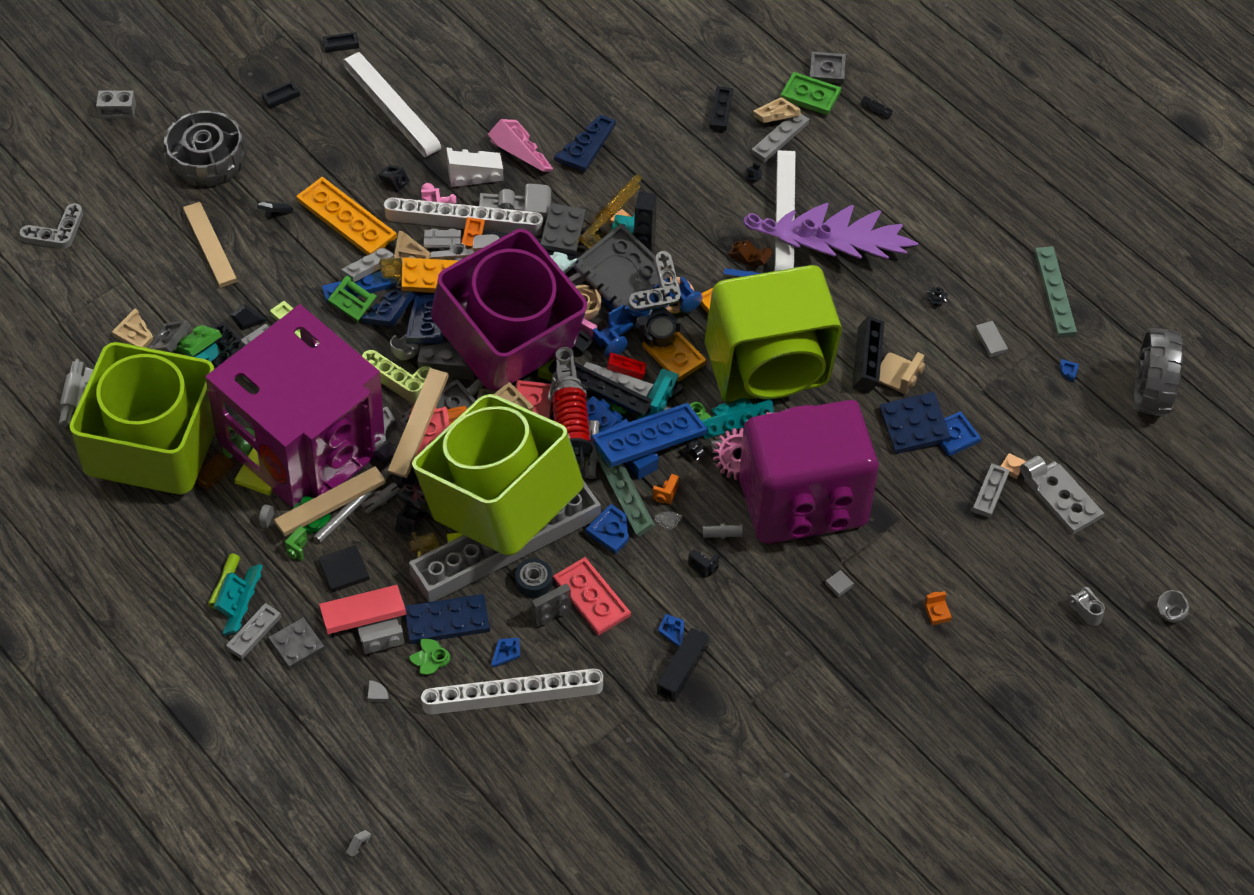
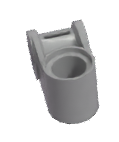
M1083 587L1079 593L1068 597L1071 608L1088 625L1097 626L1101 623L1105 607L1088 587Z

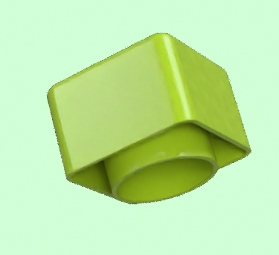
M808 265L725 279L714 285L706 327L705 345L724 402H735L739 398H747L748 400L755 398H782L806 389L821 387L830 381L842 334V326L822 269L815 265Z
M113 342L106 345L102 349L70 422V430L84 473L90 477L182 495L191 491L215 434L205 376L214 370L213 364L206 359L125 343Z
M494 394L484 395L477 399L422 450L412 462L431 514L437 522L507 556L517 554L584 486L566 427Z

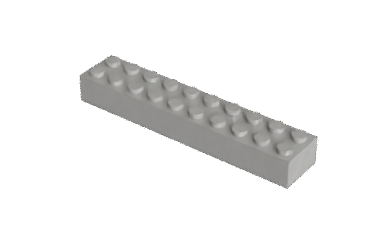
M584 482L583 489L517 554L503 555L463 535L410 561V575L428 602L437 601L593 522L601 514V504Z

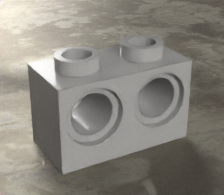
M98 91L96 107L99 118H134L136 107L134 91Z

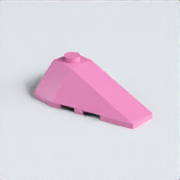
M500 119L488 133L491 142L495 146L506 150L543 172H551L553 170L544 155L536 151L538 146L529 141V133L517 120Z

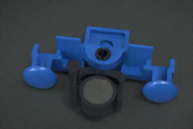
M681 277L679 285L681 296L678 300L681 302L680 311L690 313L700 305L703 297L701 292H694L688 281ZM667 278L664 281L670 282V278ZM659 283L653 289L660 288ZM670 291L668 295L663 296V301L665 297L670 296L673 299L676 295ZM651 294L649 296L651 302L657 303L659 301L657 295ZM602 296V301L611 310L608 313V328L601 332L596 328L593 329V339L600 347L605 345L604 354L606 357L609 358L610 352L620 355L627 347L628 341L626 337L619 336L634 327V316L638 318L635 326L636 331L639 333V340L646 342L650 349L653 348V344L659 347H666L674 342L676 331L677 333L680 331V321L666 309L670 305L633 311L628 305L625 306L624 304L615 308L612 305L614 299L609 302ZM645 296L643 300H635L633 303H636L638 306L641 301H645ZM647 324H649V325H648V333L646 332V325H647Z

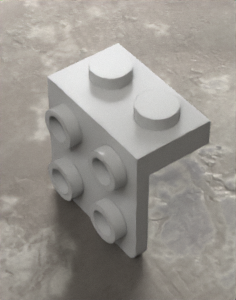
M397 617L357 627L365 654L404 644L401 625L398 624Z

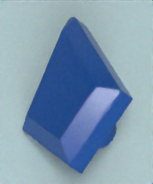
M665 614L658 632L680 647L683 642L684 620Z
M519 638L498 640L491 663L492 668L520 658Z

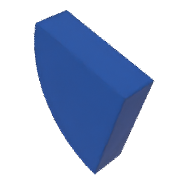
M1061 359L1059 368L1062 375L1074 382L1079 364Z

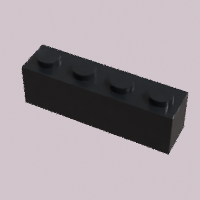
M639 191L634 211V236L653 252L656 238L657 194Z
M867 316L858 326L852 388L866 393H870L880 380L884 321Z

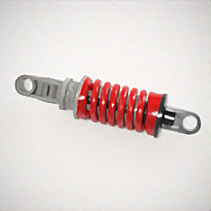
M562 347L556 352L557 380L554 384L555 389L551 394L553 416L555 422L564 425L567 429L582 478L584 479L586 476L584 458L588 457L593 451L590 442L588 409L586 407L587 392L581 387V381L577 378L572 350L568 347Z

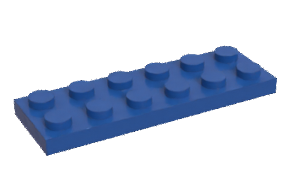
M685 403L591 436L590 441L611 468L705 435L708 429L690 405Z

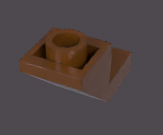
M748 239L735 242L728 255L748 266L756 267L764 265L773 252L769 247L756 249Z

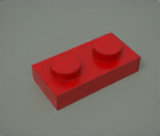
M610 352L607 363L608 370L633 378L643 379L646 363Z

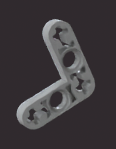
M76 203L68 205L58 229L32 225L22 227L20 229L22 241L28 244L60 249L70 247L83 217L82 208ZM66 224H73L71 228H65L64 226ZM44 235H50V238L48 239H42L41 237Z
M660 251L654 257V266L660 288L631 294L627 300V305L631 310L640 311L673 305L680 299L681 293L672 257L668 252ZM661 256H662L663 259H666V260H667V261L664 263V265H663V262H662V261H659V259L661 258ZM665 273L670 274L672 277L671 282H665L662 275ZM670 291L676 295L673 299L670 296L665 297L663 301V296L668 295ZM651 294L658 296L659 301L657 303L650 301L649 296ZM645 296V301H641L638 306L632 302L635 298L638 301L643 300Z

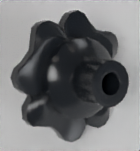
M933 287L932 290L927 291L926 300L930 301V304L941 306L942 303L947 302L948 293L944 292V289Z

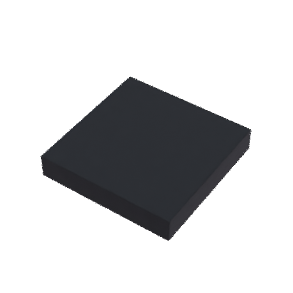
M356 545L319 557L320 565L331 592L370 580Z

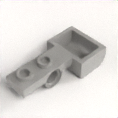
M526 184L524 196H516L510 189H503L499 194L480 193L479 206L537 212L542 215L543 222L546 223L552 190L547 185Z
M494 234L477 235L474 237L472 249H466L463 243H455L450 247L449 251L431 252L430 258L460 261L500 238Z

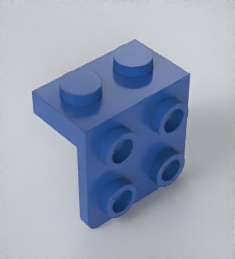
M592 396L586 406L588 409V420L600 422L599 433L622 421L623 416L616 410L612 411L609 408L611 405L605 399L599 400Z

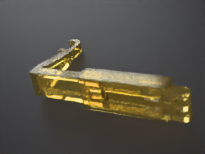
M636 174L597 214L596 220L578 238L586 247L590 249L601 240L600 236L596 235L595 232L608 222L641 187L638 184L642 179L641 175Z

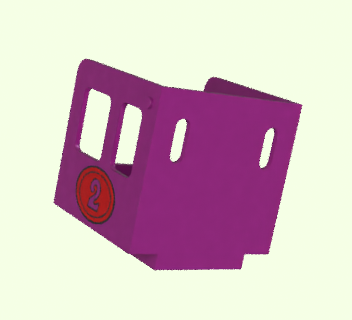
M301 304L205 376L217 440L241 464L247 466L269 485L272 491L292 509L303 497L312 496L316 498L346 482L376 458L373 455V452L376 451L375 443L380 441V437L385 435L380 371ZM300 329L301 339L295 335V331ZM239 375L245 376L259 388V392L254 395L248 393L235 381V378ZM224 401L251 424L255 437L227 413ZM228 426L257 451L259 466L232 443Z

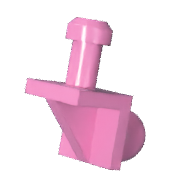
M425 183L421 188L422 201L457 203L456 195L450 194L447 197H440L439 188H434L431 183Z

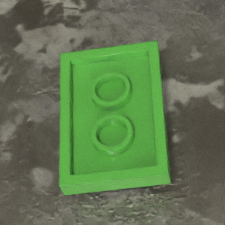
M793 72L780 97L792 104L829 115L841 93V87Z

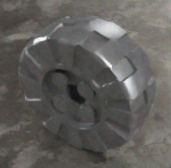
M211 111L189 113L180 117L181 119L173 123L167 130V136L164 137L166 163L172 174L178 180H182L188 185L195 187L217 186L219 183L232 179L245 163L246 143L239 124L235 120L230 119L226 114Z
M1150 328L1146 331L1140 349L1135 378L1134 402L1136 411L1156 416H1166L1171 413L1173 404L1176 401L1177 387L1181 379L1180 369L1183 365V339L1179 332L1162 328Z

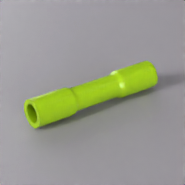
M229 554L221 578L208 603L209 607L216 609L214 605L226 575L231 572L235 573L240 561L238 555Z

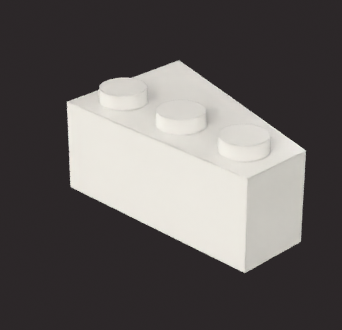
M447 148L448 173L451 187L504 181L500 153L485 151L469 153L465 149L459 152L452 151V148Z

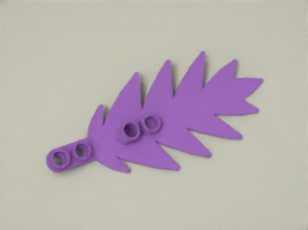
M828 203L807 211L793 221L795 210L784 215L778 223L769 218L761 220L758 215L753 213L748 214L743 219L745 226L750 230L778 237L783 242L797 248L801 244L831 256H836V254L830 247L861 259L862 256L854 249L855 247L872 255L888 259L889 257L878 248L907 254L908 252L901 247L918 245V242L897 235L903 224L888 225L872 230L881 213L880 210L868 214L848 227L854 205L841 210L825 223H823L829 205Z

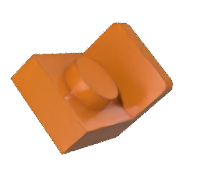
M671 474L669 480L664 482L663 488L654 486L652 489V499L659 503L671 505L679 487V476Z
M945 591L932 592L926 596L924 607L931 625L951 621L952 617L945 601Z

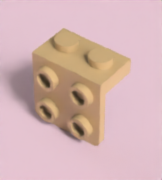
M918 352L913 361H909L896 354L888 353L881 363L879 383L906 395L910 387L915 385L918 374H921L925 368V363H923L925 355Z

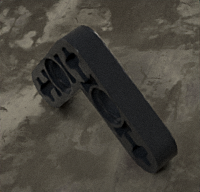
M220 323L214 328L219 330L221 334L225 332L218 339L225 349L211 361L214 369L246 345L225 323Z

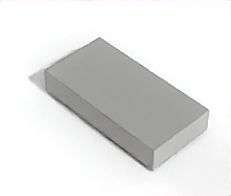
M993 321L976 325L975 331L990 357L1007 353L1008 348Z

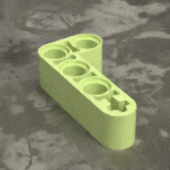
M368 350L363 353L362 357L380 371L381 383L411 403L417 401L431 367H421L411 375L374 350Z

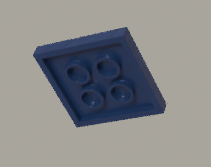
M935 392L880 404V411L895 454L951 441V436Z

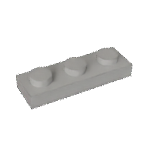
M385 248L378 249L341 269L342 276H349L352 278L351 281L356 282L392 263L394 254Z
M991 463L972 512L991 518L1009 475V469Z
M265 603L226 645L227 650L243 660L282 617L281 613Z

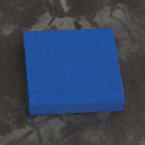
M961 411L944 418L951 441H945L940 446L948 456L981 442V437Z

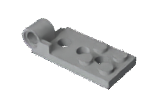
M1035 456L1020 465V471L1025 478L1024 481L1072 535L1103 518L1104 512L1060 464L1054 461L1046 465L1040 456ZM1047 481H1054L1057 485L1051 486ZM1060 494H1065V495H1067L1069 498H1068V499H1062V498L1059 497V495H1060ZM1071 508H1078L1081 512H1073Z

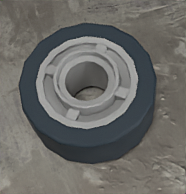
M535 558L521 562L515 572L516 588L522 595L530 598H538L547 594L553 584L551 567L545 561Z

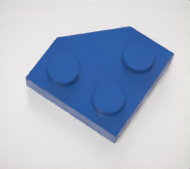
M610 504L586 528V534L614 554H617L628 543L626 514Z

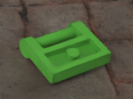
M346 276L329 297L328 302L356 322H359L361 317L375 302L377 296L373 293L370 294L351 281L352 278ZM348 287L366 299L365 303L350 294L345 288Z

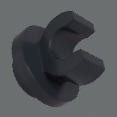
M753 162V166L745 170V178L749 181L760 180L762 177L760 165Z
M693 440L686 446L687 450L685 453H691L696 461L702 458V455L705 454L704 450L700 447L702 442Z

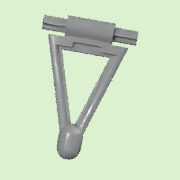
M75 359L72 362L71 371L66 375L59 406L61 410L59 424L63 425V427L70 425L72 415L75 413L93 372V369L86 367L84 376H81L84 363L80 362L79 359Z

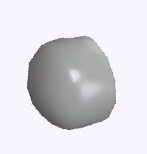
M406 335L402 338L393 336L390 340L391 352L399 360L412 359L417 356L420 350L419 344L406 343Z
M1175 590L1166 591L1158 599L1157 607L1159 613L1166 621L1175 623L1182 621L1188 615L1189 604L1182 592Z

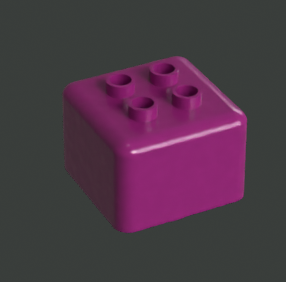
M517 229L439 273L431 318L482 384L491 391H498L509 382L512 384L555 359L559 348L568 347L572 349L576 345L587 309V301L533 234L525 229Z
M846 400L818 406H797L777 413L755 416L745 422L739 480L756 537L760 542L771 544L862 527L869 521L879 462L857 401Z

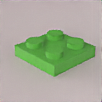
M200 325L194 328L191 334L182 338L175 350L176 352L193 357L221 338L222 335L217 329Z

